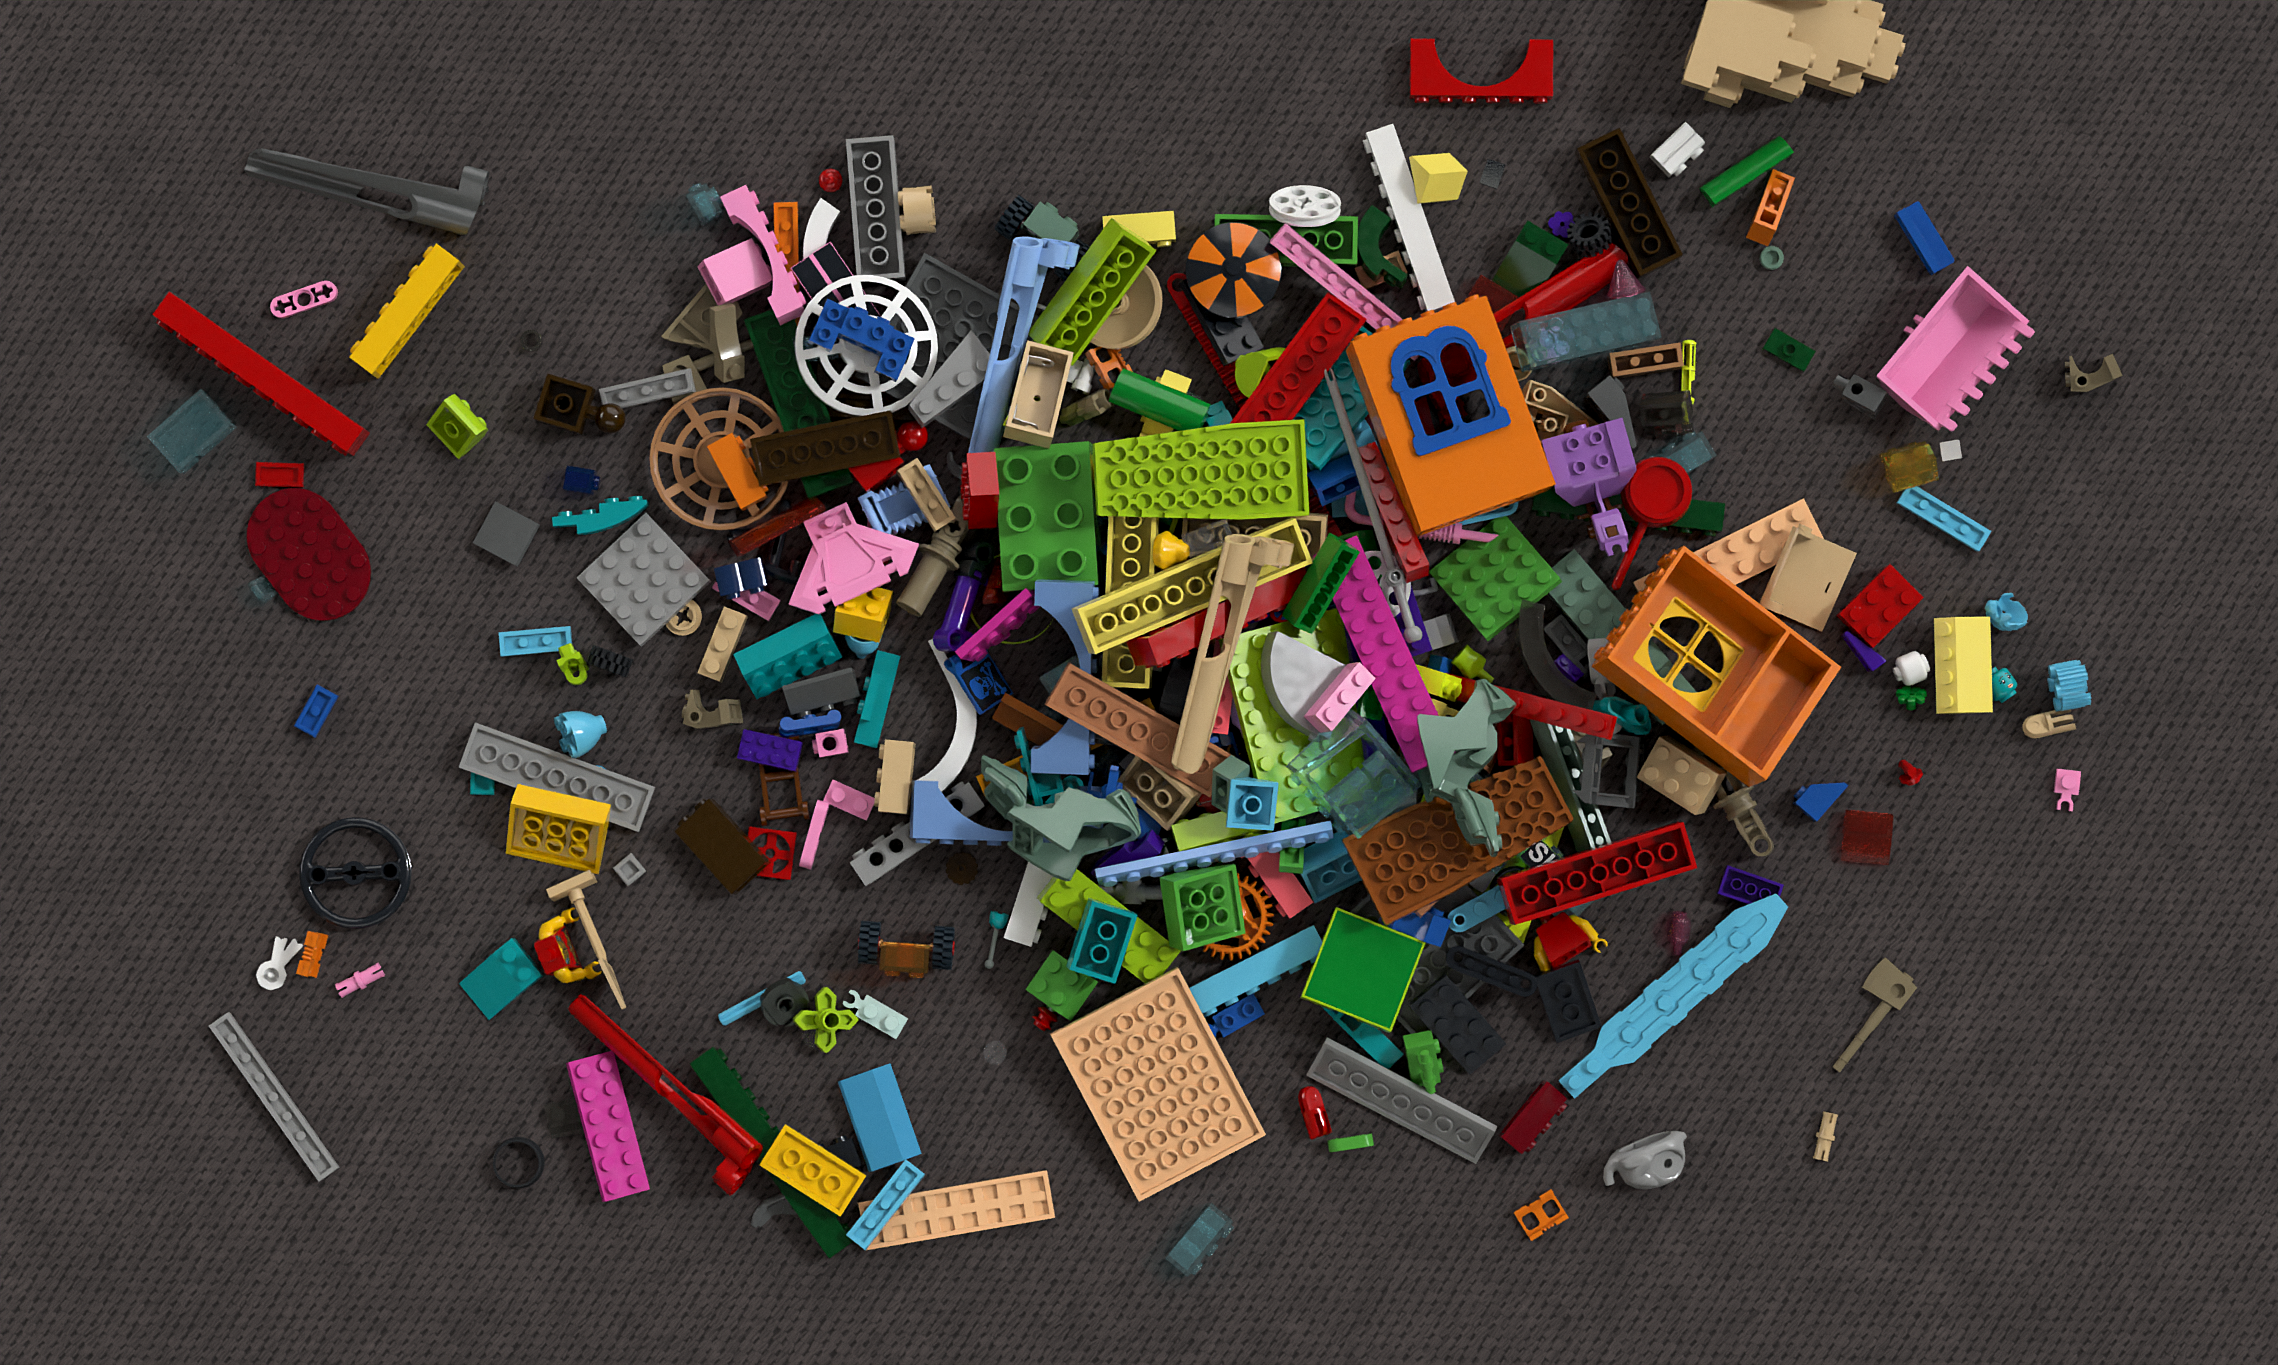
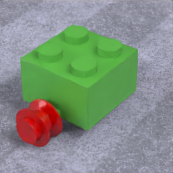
M1055 951L1051 952L1025 989L1048 1005L1047 1008L1038 1007L1040 1011L1038 1017L1032 1016L1035 1019L1033 1024L1044 1032L1047 1028L1052 1030L1050 1027L1052 1021L1058 1022L1057 1016L1053 1012H1058L1071 1021L1098 983L1091 976L1069 970L1066 967L1068 960Z

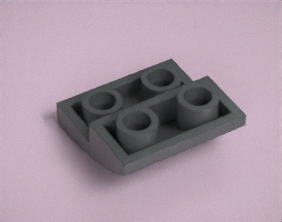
M495 501L473 543L518 567L540 525Z

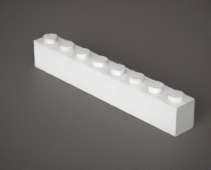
M1393 124L1367 132L1363 144L1366 153L1372 154L1374 162L1370 164L1374 176L1379 175L1382 183L1378 185L1382 198L1387 197L1389 206L1386 207L1387 214L1391 221L1395 220L1397 229H1394L1396 240L1398 243L1402 242L1405 249L1401 254L1405 265L1410 264L1412 274H1409L1413 288L1418 287L1420 296L1417 297L1421 310L1425 309L1426 312L1429 310H1434L1435 312L1455 301L1421 203H1417L1414 182Z

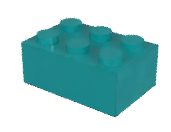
M1088 898L1066 967L1069 970L1115 984L1138 915L1132 911Z

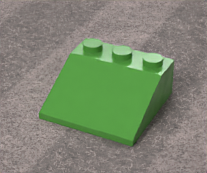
M1236 864L1181 871L1159 877L1170 947L1186 951L1245 934Z

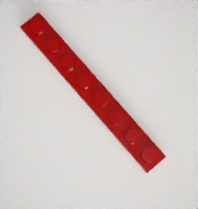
M1449 674L1462 679V690L1460 695L1456 697V700L1467 703L1474 692L1476 680ZM1496 686L1516 703L1515 708L1510 713L1511 715L1608 740L1612 739L1617 721L1616 716Z

